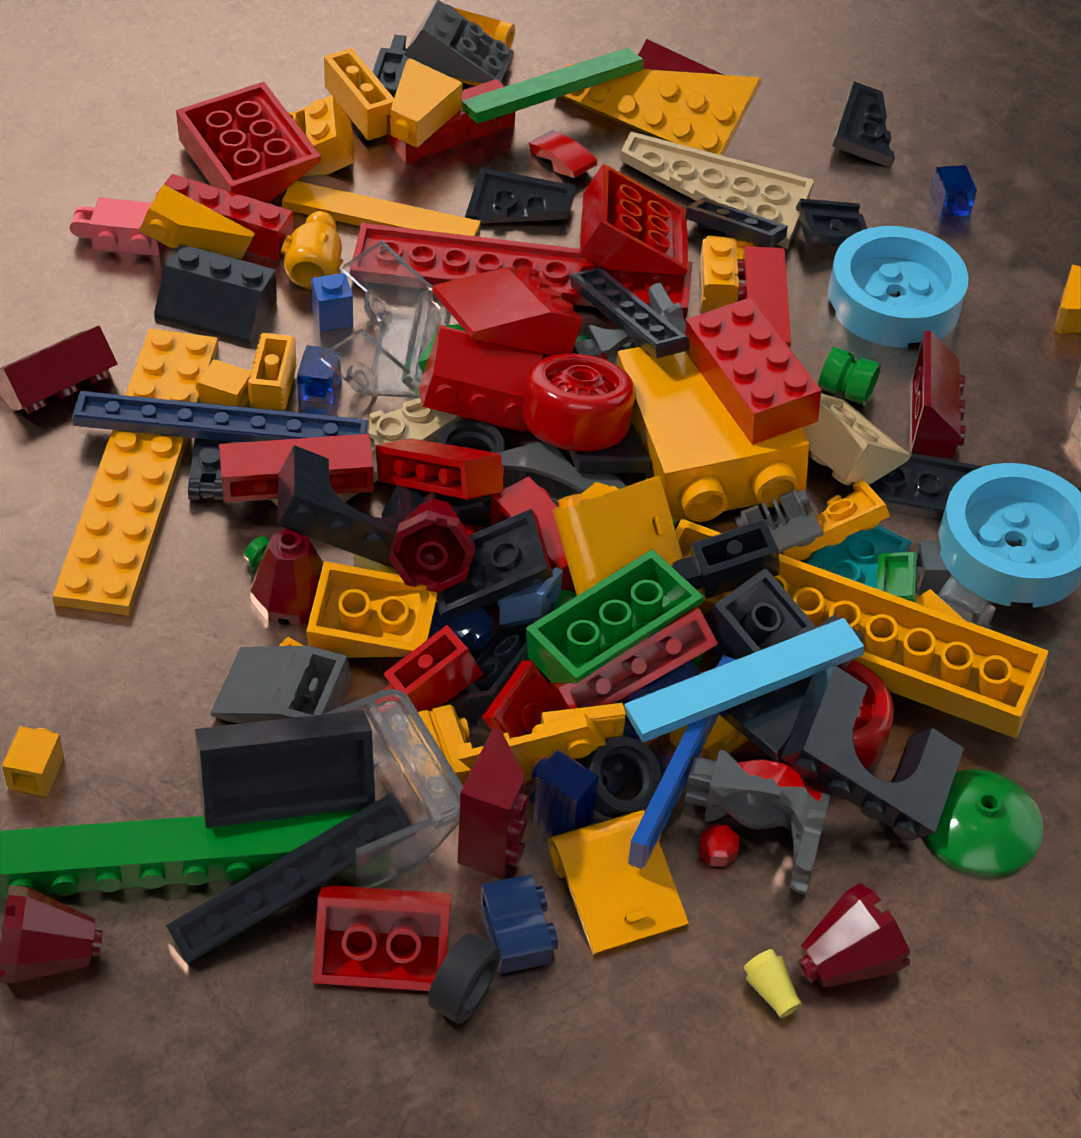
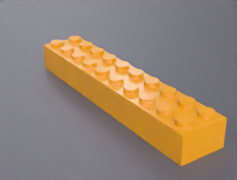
M681 519L675 530L683 558L691 556V543L721 534ZM779 554V575L774 577L816 627H819L834 614L840 619L845 618L850 627L863 636V655L853 660L874 671L882 679L890 692L1017 739L1044 676L1048 650ZM702 589L697 590L704 596ZM733 591L708 599L704 597V602L696 606V608H699L704 616L717 602Z

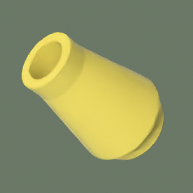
M773 949L758 954L745 964L744 970L748 974L746 981L767 1001L780 1018L790 1015L802 1006L783 957L777 956Z

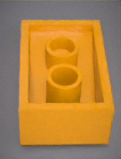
M324 561L306 631L308 646L346 655L347 658L406 657L428 640L438 593L428 591L427 586L417 584V588L405 585L397 574Z

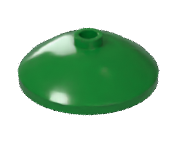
M967 769L956 771L936 832L924 837L932 850L952 867L976 876L998 877L1014 873L1032 861L1040 848L1044 825L1037 804L1020 785L994 772Z

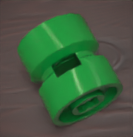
M834 346L824 363L818 386L820 389L835 395L842 391L845 394V399L865 406L878 381L881 364L864 357L856 361L854 353Z

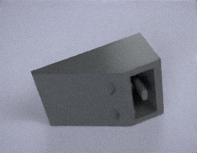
M440 0L436 1L421 22L404 53L407 58L449 77L479 83H486L495 79L501 82L514 54L502 41L495 40L485 33L478 24L468 21L458 14L452 6L444 4Z
M312 646L240 647L210 715L226 721L243 724L338 713L352 681L347 656Z

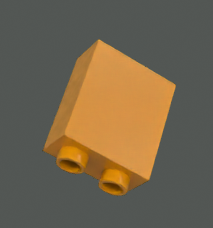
M642 346L617 351L618 366L627 372L635 386V402L631 421L651 460L650 471L645 473L646 478L660 476L669 511L675 521L681 519H690L695 522L709 521L719 516L723 511L757 505L765 502L767 507H775L772 498H776L778 506H781L780 495L794 489L797 492L806 489L810 444L802 427L752 445L685 351L658 359Z

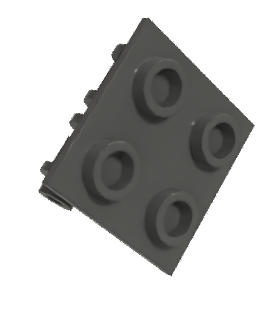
M794 489L780 495L779 498L784 508L782 513L776 498H772L778 513L772 517L765 502L761 503L767 516L765 521L779 549V554L795 546L803 547L809 545L817 537L824 535L805 490L797 492ZM758 505L741 511V516L735 518L739 528L764 520Z

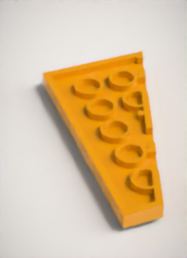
M642 69L641 71L582 89L560 98L651 137L724 156L762 81L760 77Z

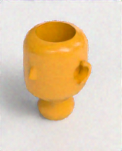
M317 211L310 214L306 218L305 224L297 227L291 236L288 235L282 246L281 253L285 254V273L299 287L312 289L311 278L340 274L338 271L344 261L340 258L342 253L341 238L336 231L335 220L327 212Z

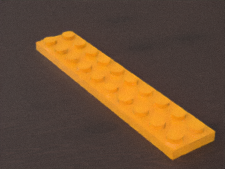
M149 328L125 395L199 403V392L195 388L199 374L202 371H206L213 359H215L219 348L218 337ZM112 430L52 595L54 606L130 616L189 437Z

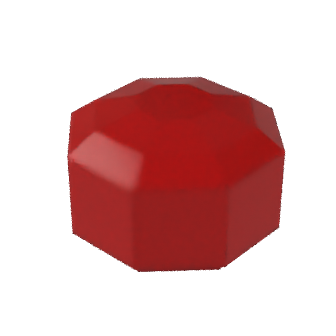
M711 824L700 833L699 856L710 866L726 867L737 858L739 835L728 825Z

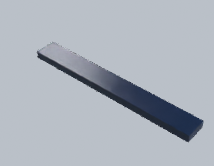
M80 391L72 416L73 426L240 443L369 434L370 429L369 420L86 391Z

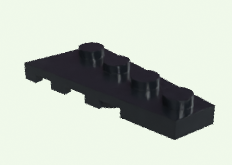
M834 614L819 627L837 621L840 618ZM852 628L863 644V636ZM852 660L839 664L837 667L845 671ZM812 676L721 711L719 715L774 761L778 762L784 752Z

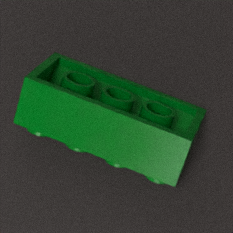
M652 549L526 628L528 658L534 662L538 669L552 683H578L704 602V596Z

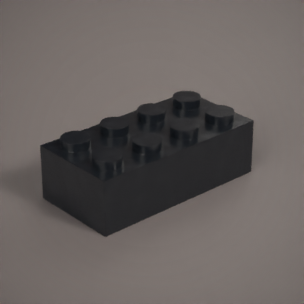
M364 710L195 729L200 800L206 828L364 809L375 802L372 729Z

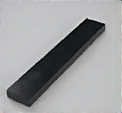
M598 267L570 275L571 287L656 359L690 350L689 338L602 268Z
M393 792L182 915L167 924L166 927L187 964H190L409 834L414 828Z

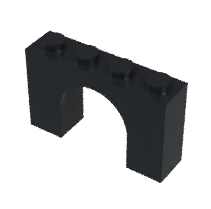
M294 445L278 474V526L395 569L389 561V556L398 524L421 505L423 498L426 496L397 485L381 513L382 518L364 514L346 504L332 489L329 480V458Z
M832 666L813 675L781 759L794 766V770L799 775L812 778L826 786L828 792L833 796L846 799L858 806L861 813L865 816L880 820L893 828V832L901 838L914 840L935 833L964 748L933 728L908 737L893 779L890 782L879 780L863 767L853 745V726L868 686L837 666Z

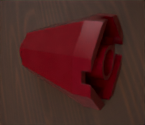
M431 499L419 505L398 524L389 561L405 585L417 588V584L427 586L428 591L438 593L466 580L469 566L475 553V543L448 502Z
M288 529L272 535L258 564L250 590L251 601L269 622L279 623V618L288 619L290 625L301 626L310 619L323 561L305 535Z
M862 883L847 890L801 944L802 958L798 960V964L811 983L817 980L825 988L894 974L910 965V959L907 958L910 955V949L889 910L882 913L874 906L881 901L874 890Z
M9 885L0 940V982L17 983L88 967L91 956L99 957L103 930L95 929V918L28 887Z

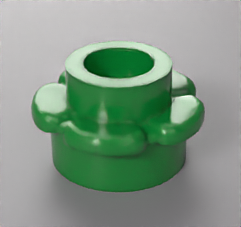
M266 536L254 539L244 552V558L248 561V565L253 571L257 570L258 564L270 541Z

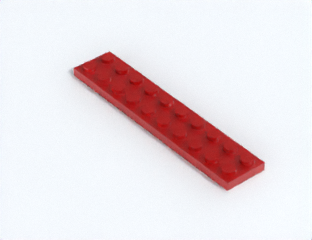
M361 223L350 266V278L432 288L436 284L504 267L519 270L520 266H528L540 272L539 276L551 283L550 287L562 294L561 298L570 304L592 307L595 306L571 287L570 275L600 267L648 306L649 288L653 284L661 283L672 303H680L683 317L687 318L693 262H688L689 270L686 275L609 270L602 265L596 266L589 263L580 254V249Z

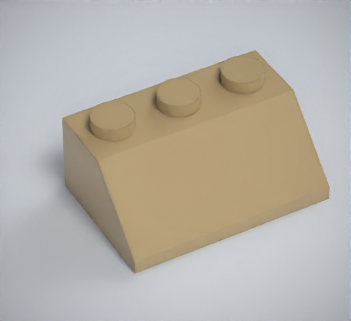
M822 393L818 422L803 427V431L810 444L809 450L811 453L809 456L817 463L829 466L834 470L832 476L848 486L862 478L870 485L906 463L911 457V454L847 402Z

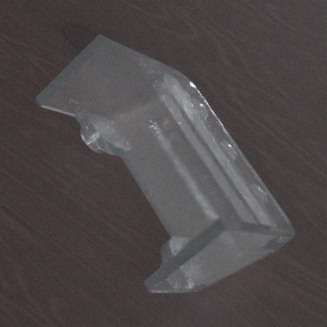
M381 240L342 266V271L365 291L364 311L371 321L376 322L380 326L378 341L376 342L363 329H360L323 352L320 360L360 394L420 398L418 388L423 374L418 360L433 338L439 325H449L451 314L432 293L433 286Z
M396 689L382 690L324 713L364 710L372 729L374 770L387 793L393 792L412 826L356 849L357 887L372 888L422 866L459 825L460 792L463 785L409 697Z

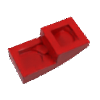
M551 130L529 142L531 154L551 160L553 171L575 178L598 165L597 159L586 148L557 131Z

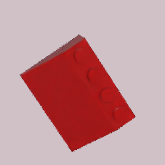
M265 82L176 110L179 141L211 186L269 203L321 162V155Z
M603 163L583 193L580 254L589 263L596 266L602 265L609 270L686 275L689 270L686 209Z
M520 266L519 270L504 267L436 284L432 289V293L472 339L548 355L572 353L583 321L573 310V305L564 301L561 298L562 294L553 290L550 287L551 283L539 276L540 272L528 266Z

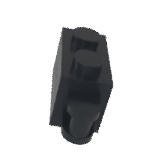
M764 519L691 543V556L680 559L671 566L696 590L702 589L705 599L737 589L764 568H767L773 577L778 576L779 549Z

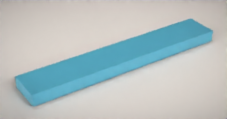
M842 618L625 703V713L642 742H646L817 674L832 666H837L862 656L864 645L845 618Z

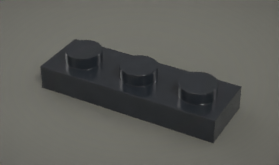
M702 198L686 207L685 219L696 222L699 227L704 229H716L725 232V235L730 238H742L751 241L756 247L771 248L786 239L787 225L707 198Z

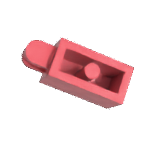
M98 197L95 208L81 206L75 209L69 227L73 235L91 238L94 250L160 256L163 246L161 242L139 231L151 202Z

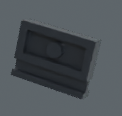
M800 198L796 205V211H800L801 214L799 220L806 243L841 245L855 233L868 229L863 214L859 213V203Z

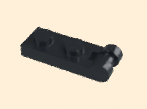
M194 439L191 472L188 480V500L214 497L215 501H224L219 444L233 442Z

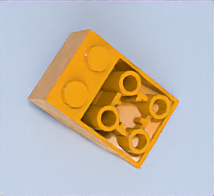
M333 95L315 100L310 105L289 113L321 155V162L303 176L328 175L355 163L351 120Z

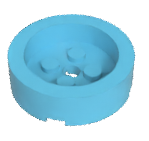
M902 226L873 227L855 233L847 238L838 248L834 257L828 286V303H832L836 311L835 317L855 335L879 345L907 348L908 343L921 342L924 330L932 331L939 339L944 338L953 330L959 320L968 288V272L965 263L958 253L947 243L929 233ZM898 291L900 292V296L897 298L889 295L897 294Z
M1018 463L987 465L971 471L955 484L947 500L938 537L942 561L951 575L960 584L974 594L994 603L1010 606L1011 602L1032 603V607L1056 603L1072 594L1081 584V492L1075 486L1050 471ZM1012 540L1018 542L1019 540H1022V546L1012 547L1008 545L1006 541Z

